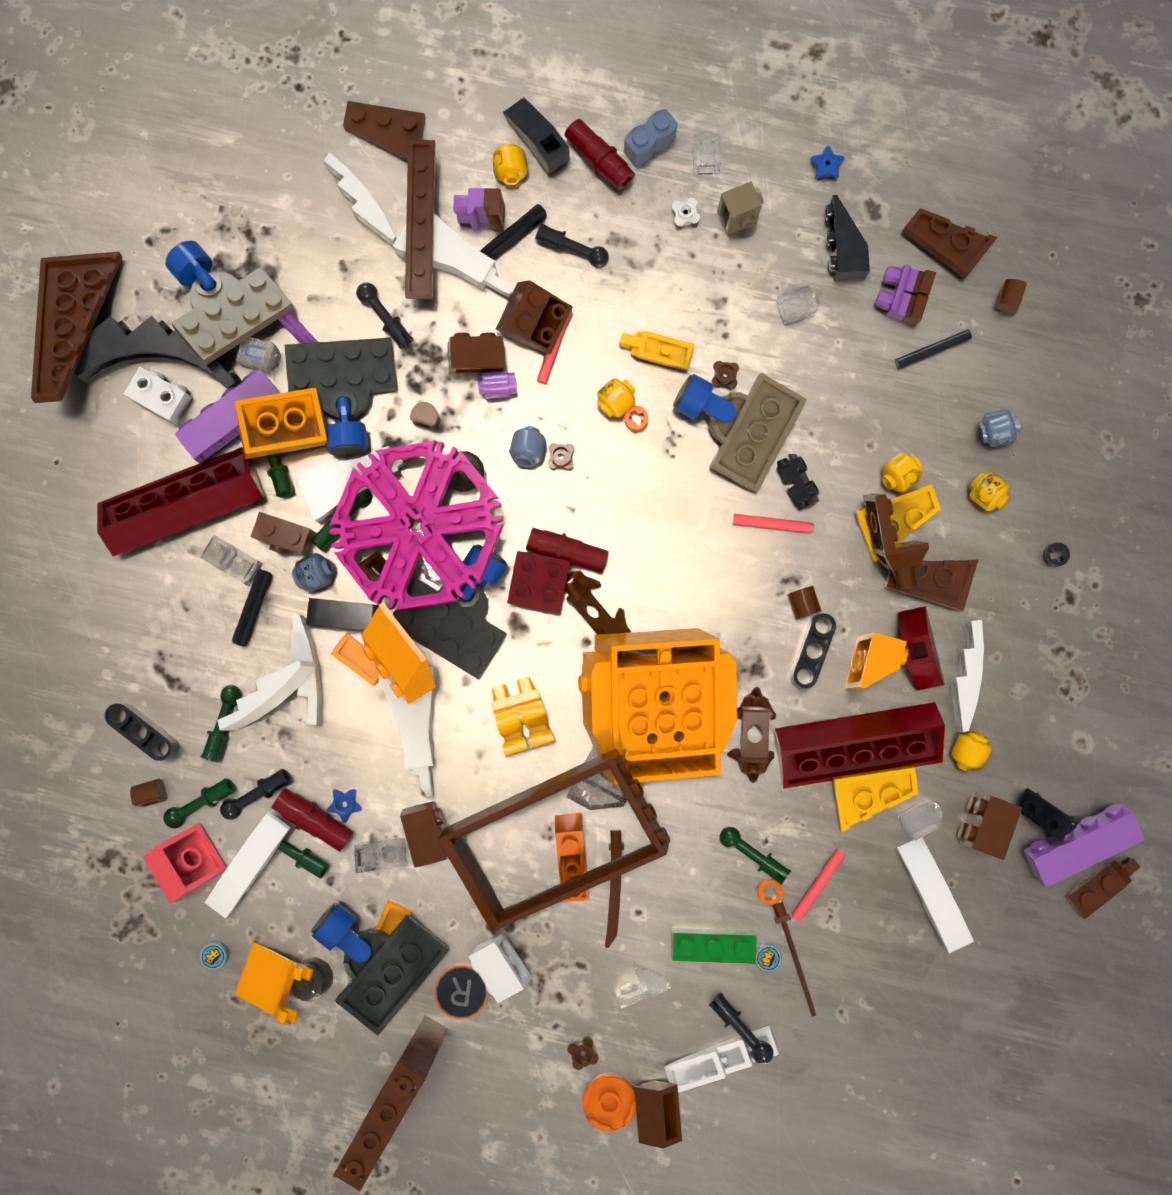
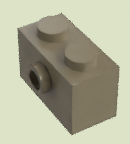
M752 181L721 194L717 213L727 235L754 225L757 222L763 204V197L760 190L754 188Z

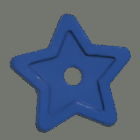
M826 146L822 154L813 155L810 158L816 165L817 178L822 176L838 178V166L845 160L844 156L835 155L830 146ZM829 161L830 165H826L825 162Z
M334 789V800L327 808V811L337 813L342 822L346 823L351 813L362 810V807L355 801L356 789H351L346 793ZM343 802L347 803L346 807L342 805Z

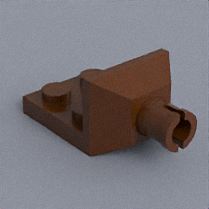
M873 493L863 495L873 554L886 569L893 571L896 590L918 587L914 566L921 564L929 549V544L916 540L895 544L898 541L896 527L892 526L890 515L893 514L891 499H887L886 494Z

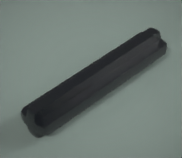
M540 204L535 205L483 247L480 252L494 260L546 218L545 209Z
M262 569L257 570L235 629L232 643L243 647L247 645L272 577L270 572Z

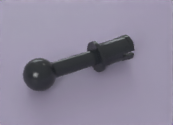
M542 223L540 224L535 237L536 240L556 247V251L563 247L587 257L590 264L594 267H603L607 264L609 254L604 247L595 246L590 248L564 237L566 231L560 232Z
M369 282L361 283L356 290L357 298L362 303L369 304L385 324L382 330L388 332L400 349L405 348L404 344L407 346L411 344L414 338L402 326L400 317L393 318L379 301L376 287Z
M280 769L265 779H259L257 781L258 787L240 798L226 799L220 806L221 815L225 819L234 820L240 816L242 808L262 796L268 799L271 798L274 792L291 783L289 773L285 769Z
M722 993L716 997L709 1006L725 1022L724 1027L726 1028L731 1025L750 1046L754 1061L759 1064L769 1063L774 1055L772 1046L756 1038L738 1017L742 1012H737Z

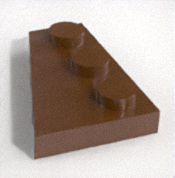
M348 101L343 127L346 131L371 144L374 143L386 149L388 153L408 161V140H422L426 117L425 113Z
M921 208L902 230V232L964 279L998 238L990 234L984 236L976 233L975 229L969 226L963 228L950 222V219Z
M923 560L920 565L914 566L918 587L907 590H896L894 573L889 569L884 588L951 609L964 611L978 560Z

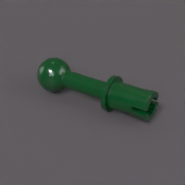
M278 454L267 455L271 469L267 471V475L272 479L277 497L284 498L293 494V490L287 475L288 467L281 465Z
M365 489L357 494L349 517L359 507L363 508L371 503L372 494L369 489ZM329 519L325 520L326 524L311 539V542L321 551L337 536L330 534V530L341 527L329 526L331 523Z
M228 685L222 689L220 698L223 704L217 720L230 715L233 706L237 705L236 700L242 698V692L239 687ZM218 721L213 731H207L209 736L201 758L208 760L212 751L211 761L213 762L219 761L218 758L223 744L229 738L224 735L225 730H220Z
M225 778L212 787L201 789V796L185 806L167 809L163 816L165 825L173 829L179 828L184 824L187 816L206 805L210 808L215 807L218 801L235 792L234 784L230 779Z
M725 827L720 832L719 840L724 847L738 849L760 865L759 872L762 870L779 882L780 885L783 884L791 870L772 858L771 853L767 857L742 840L740 832L734 827Z
M282 840L277 848L296 860V868L302 867L320 879L329 868L327 863L311 854V850L308 848L301 851Z

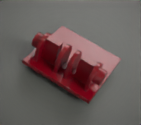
M517 550L507 603L560 614L570 561Z

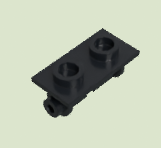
M789 454L790 461L787 458L777 461L779 466L777 470L784 484L786 485L792 481L796 484L787 489L795 506H798L801 510L809 506L808 500L811 503L819 502L817 497L819 490L813 480L809 481L805 473L808 468L801 456Z
M1026 788L1018 805L1023 807L1021 814L1063 842L1068 831H1074L1078 825L1074 821L1075 817L1067 815L1042 798L1038 792L1035 793Z

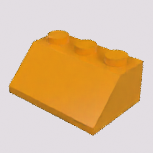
M316 388L234 401L245 459L325 446L327 442Z
M384 603L381 604L361 634L365 643L362 650L370 661L374 659L377 662L376 669L384 680L389 678L392 682L390 687L398 699L403 697L409 705L436 688L427 658Z
M875 632L859 636L845 688L849 690L867 688L900 669V666L906 663L909 650L905 648L907 641Z

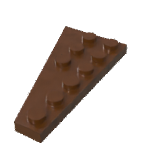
M119 251L41 258L31 399L35 403L63 400L122 260Z

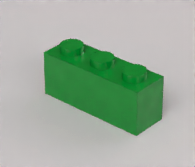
M672 928L671 957L673 961L756 964L757 935L752 930Z

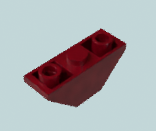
M926 606L899 612L901 640L907 641L905 648L909 650L906 662L917 691L945 685Z

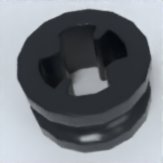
M1063 543L1049 544L1042 551V559L1049 567L1062 566L1070 558V551ZM1052 548L1055 551L1060 550L1062 555L1058 557L1061 559L1060 561L1051 558L1050 554L1054 553L1051 551Z

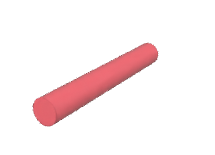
M571 312L551 354H545L537 377V381L540 383H547Z
M743 514L733 515V524L805 533H813L814 523Z
M836 849L791 915L793 918L801 922L846 856L845 853Z

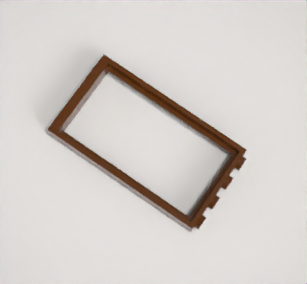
M617 748L443 829L438 841L491 932L667 855L670 837L664 827L660 828L656 820L657 814L651 803L647 804L643 797L644 791L640 782L637 779H633L629 772L630 765L628 760H626L624 755L620 756ZM610 768L651 844L503 909L461 837Z
M424 1016L333 1174L335 1177L361 1191L425 1081L448 1031L446 1027L428 1016Z

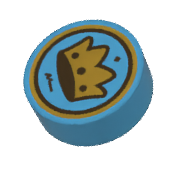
M210 942L200 951V963L207 970H218L227 963L229 951L221 942Z
M761 944L756 949L757 967L763 972L770 973L776 971L782 963L781 952L773 944Z

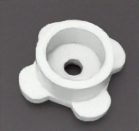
M689 198L684 202H673L672 210L675 211L674 222L677 226L690 225L691 223L696 224L700 220V215L696 211L697 201L694 198ZM687 210L688 214H684L683 211Z

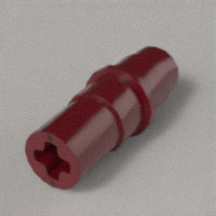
M577 119L569 125L564 136L592 165V170L595 173H600L618 191L627 187L633 180L635 172L617 154V149L614 146H609L582 119Z
M532 527L525 550L543 556L568 560L571 566L576 565L598 573L603 572L609 553L608 550L566 536L567 533L564 532L558 534L549 530Z
M287 788L282 790L271 807L280 813L282 817L296 825L297 830H304L339 852L342 851L353 834L352 830L317 807L315 801L311 803Z

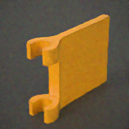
M253 942L235 995L271 1014L280 1023L286 1024L287 1021L295 1023L299 1012L285 1007L294 979L301 981L302 978L310 981L314 970L308 966L296 963L257 942Z

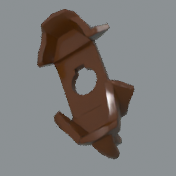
M581 570L567 574V584L564 590V594L568 593L566 601L572 603L597 635L631 632L626 623L625 611L622 608H618L616 616L613 618L591 593L592 588L602 585L599 580L584 575ZM586 604L597 609V618L588 614Z
M759 687L753 688L750 694L744 696L740 707L737 708V719H740L742 716L741 753L739 748H736L727 754V756L738 761L741 772L746 774L752 783L757 781L760 774L766 772L770 762L774 759V752L769 751L768 753L769 717L770 720H774L776 713L773 711L769 699L762 695ZM753 724L759 725V728L763 731V739L758 743L751 742L747 737L748 730L753 727Z

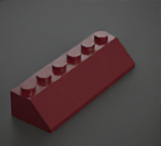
M241 447L97 503V533L111 555L116 556L121 553H128L144 544L154 543L167 535L177 534L193 525L203 524L221 514H229L239 507L252 505L258 500L263 499L262 485L252 458L245 459L243 448Z
M936 703L919 704L775 728L776 752L783 789L833 781L832 777L911 765L919 767L943 763L945 724Z

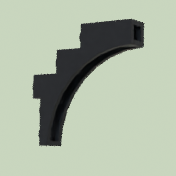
M111 316L91 331L74 372L78 378L87 383L103 371L122 363L141 359H168L184 362L202 369L216 378L227 389L239 385L236 382L239 376L230 366L225 368L220 363V360L223 359L222 356L205 366L176 331H173L164 320L158 322L153 316L149 317L134 331H131L122 320L117 322Z

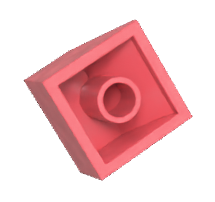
M200 823L157 845L143 856L144 861L170 904L227 869Z

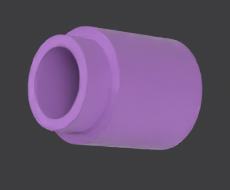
M508 370L483 372L482 378H478L479 394H484L485 399L510 397V394H517L515 372L508 373Z

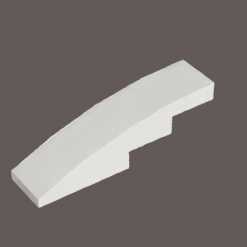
M329 153L323 161L327 170L340 179L337 185L341 194L354 203L351 210L355 218L393 246L396 236L379 205L357 177L336 157Z
M294 614L289 665L297 661L315 662L316 668L299 686L297 696L308 697L306 724L322 725L321 677L314 641L309 627L306 625L305 616Z
M982 620L964 623L967 649L957 650L960 677L950 678L957 732L969 731L978 702L984 655Z
M297 661L255 680L258 691L236 700L239 711L217 720L220 730L237 731L260 719L280 705L316 668L315 662Z
M267 812L206 899L205 904L224 918L229 917L260 871L267 865L291 827L272 813Z
M922 836L897 847V852L910 874L909 878L919 894L922 905L948 954L973 943L974 940Z
M770 1025L751 1031L759 1041H765L772 1046L773 1056L779 1055L780 1051ZM737 1036L666 1065L664 1069L669 1083L678 1085L679 1093L724 1079L726 1074L752 1067L756 1061L752 1057L750 1046L741 1036Z

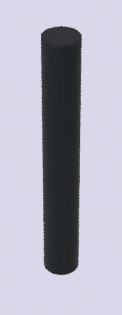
M966 329L895 359V365L900 369L972 339L969 329Z

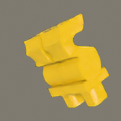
M530 677L516 680L520 693L516 696H509L506 684L492 688L494 702L491 703L499 734L504 738L502 747L506 757L530 750L527 738L523 734L522 724H525L526 728L529 729L530 734L528 738L531 748L556 742L553 731L548 725L549 719L538 689H535Z

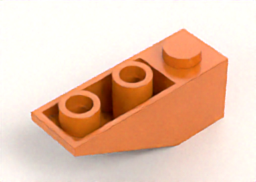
M582 813L555 815V838L561 884L587 872ZM589 891L581 892L562 902L589 900Z

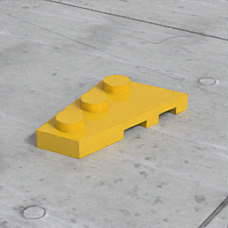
M932 484L891 498L893 514L890 515L892 526L896 527L898 541L895 544L900 543L905 536L916 530L941 510ZM864 508L856 511L855 514L872 562H876L878 559L872 552Z
M913 765L832 777L839 830L841 832L850 829V826L862 820L866 821L872 818V815L886 808L890 809L919 794L916 770Z

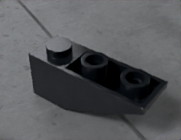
M525 97L503 111V114L548 174L570 160L569 146L555 127Z
M833 195L830 203L825 206V219L830 221V230L827 231V246H831L832 256H829L828 259L829 272H833L834 281L865 279L870 272L868 244L838 195Z

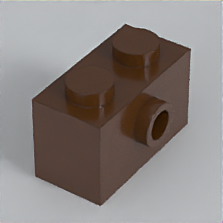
M461 332L449 337L447 343L449 375L482 374L483 372L504 370L503 336H496L492 332L481 333L480 336H470L469 333Z
M259 512L250 537L269 544V550L285 555L287 550L307 557L312 546L311 539L316 535V532L308 527Z
M434 801L402 809L400 818L414 868L446 860L447 855L438 841L442 833L441 824H444L441 809H436Z
M651 1080L634 1086L639 1143L664 1149L681 1142L678 1085Z

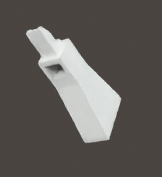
M434 213L433 267L456 274L482 290L487 285L510 298L512 290L505 280L498 277L495 260L467 245ZM406 225L393 244L395 253L403 258H406Z
M415 441V442H412V443H410V444H416V443H419V441ZM372 452L371 454L380 461L379 455L376 452ZM368 454L357 459L301 468L294 471L311 514L317 523L320 524L334 515L353 467L359 475H362L363 473L358 469L357 463L360 462L365 468L371 466L372 461ZM406 459L393 462L391 470L396 477L401 475L400 468L405 465L403 461ZM363 487V488H361V489L358 491V493H360L361 491H363V490H365V489H370V488H369V487Z
M430 667L434 682L436 683V667ZM379 674L381 685L402 738L406 770L412 769L414 775H419L420 786L427 797L433 796L430 766L436 765L431 734L435 688L408 705L403 697L398 699L390 687L392 682L389 678L384 680Z

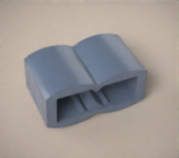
M667 109L655 112L649 117L646 124L633 128L624 139V153L634 166L646 163L652 158L655 151L668 147L674 141L678 123Z

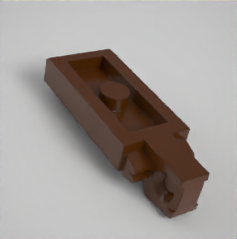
M1126 857L1120 863L1115 860L1111 863H1105L1067 893L1065 897L1079 915L1086 919L1127 887V884L1132 881L1129 876L1136 872L1140 866L1134 858Z

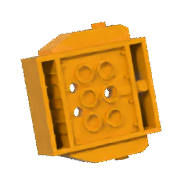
M699 628L594 635V651L582 652V675L578 676V688L582 692L583 725L596 752L602 755L617 748L620 756L624 755L626 760H628L630 765L629 772L633 779H637L639 782L721 775V752H724L737 722V663L730 652L720 648V639ZM656 649V653L642 654L637 650ZM667 691V697L660 700V694ZM677 731H681V736L678 739H674V734ZM654 733V739L648 742V735ZM610 768L603 771V774L614 785L618 784Z

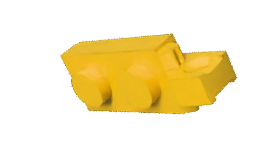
M646 330L643 332L637 331L636 336L622 332L619 342L620 347L630 349V355L636 356V358L686 372L695 345Z

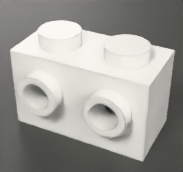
M139 367L123 394L177 425L193 399L185 393L188 388L174 380L171 384L164 381L165 375L153 368L147 371Z
M504 932L477 945L468 956L471 960L472 968L479 973L485 982L488 993L495 998L497 1003L524 990L532 978Z

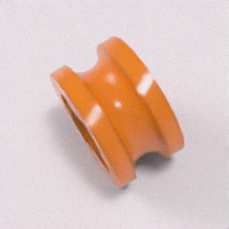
M641 406L631 407L625 413L624 421L626 427L634 432L643 430L648 423L647 411ZM636 412L638 416L642 415L644 419H641L640 425L629 421V419H632V413Z
M765 879L759 883L757 895L765 904L774 905L781 900L783 890L775 880ZM770 884L775 885L774 891L777 893L774 898L770 896V899H766V893L763 891V888L765 886L770 888Z

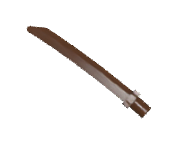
M621 829L610 830L611 843H609V850H611V861L622 857L624 842L621 840ZM621 875L610 880L606 948L610 947L617 936Z
M780 901L773 905L776 914L774 920L775 923H781L811 1016L814 1017L816 1012L786 922L791 920L790 914L786 913L783 901Z

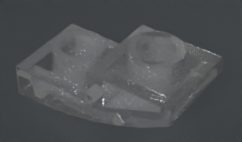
M213 535L200 558L248 586L254 580L257 570L263 565L262 562L216 535Z

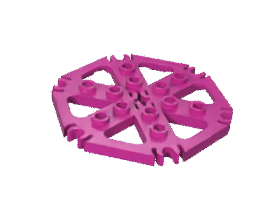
M436 440L375 450L380 457V461L373 454H368L372 461L371 466L365 468L360 462L357 463L358 469L363 473L362 475H359L353 467L329 525L331 527L341 526V528H332L330 530L332 535H341V540L338 543L331 544L334 549H343L333 553L370 601L374 600V603L380 605L384 597H389L390 601L387 608L391 610L395 607L396 611L458 602L453 591L464 599L466 596L461 590L462 586L469 584L475 590L477 587L475 582L470 579L472 576L481 584L504 526L503 524L492 525L493 523L504 521L502 516H492V511L495 508L502 507L501 503L498 501L489 503L492 500L499 499V497L461 450L457 456L458 449L453 446L449 454H443L445 444L441 441L438 443ZM422 456L426 458L427 462L411 497L393 474L391 466L396 460ZM457 471H463L480 491L478 501L440 507L450 480ZM363 487H369L390 514L388 516L351 521L349 517L358 491ZM408 515H410L411 518L415 519L418 522L421 520L423 521L420 524V527L422 528L421 530L425 534V536H423L420 532L416 531L415 529L412 531L410 530L413 527V525ZM482 530L486 534V540L477 562L472 566L465 565L443 537L444 535ZM393 544L379 580L371 581L355 561L356 552L360 549ZM421 554L442 580L444 587L439 593L412 597L408 594L407 587Z

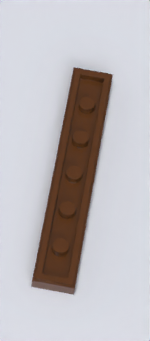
M408 140L406 299H433L435 140Z

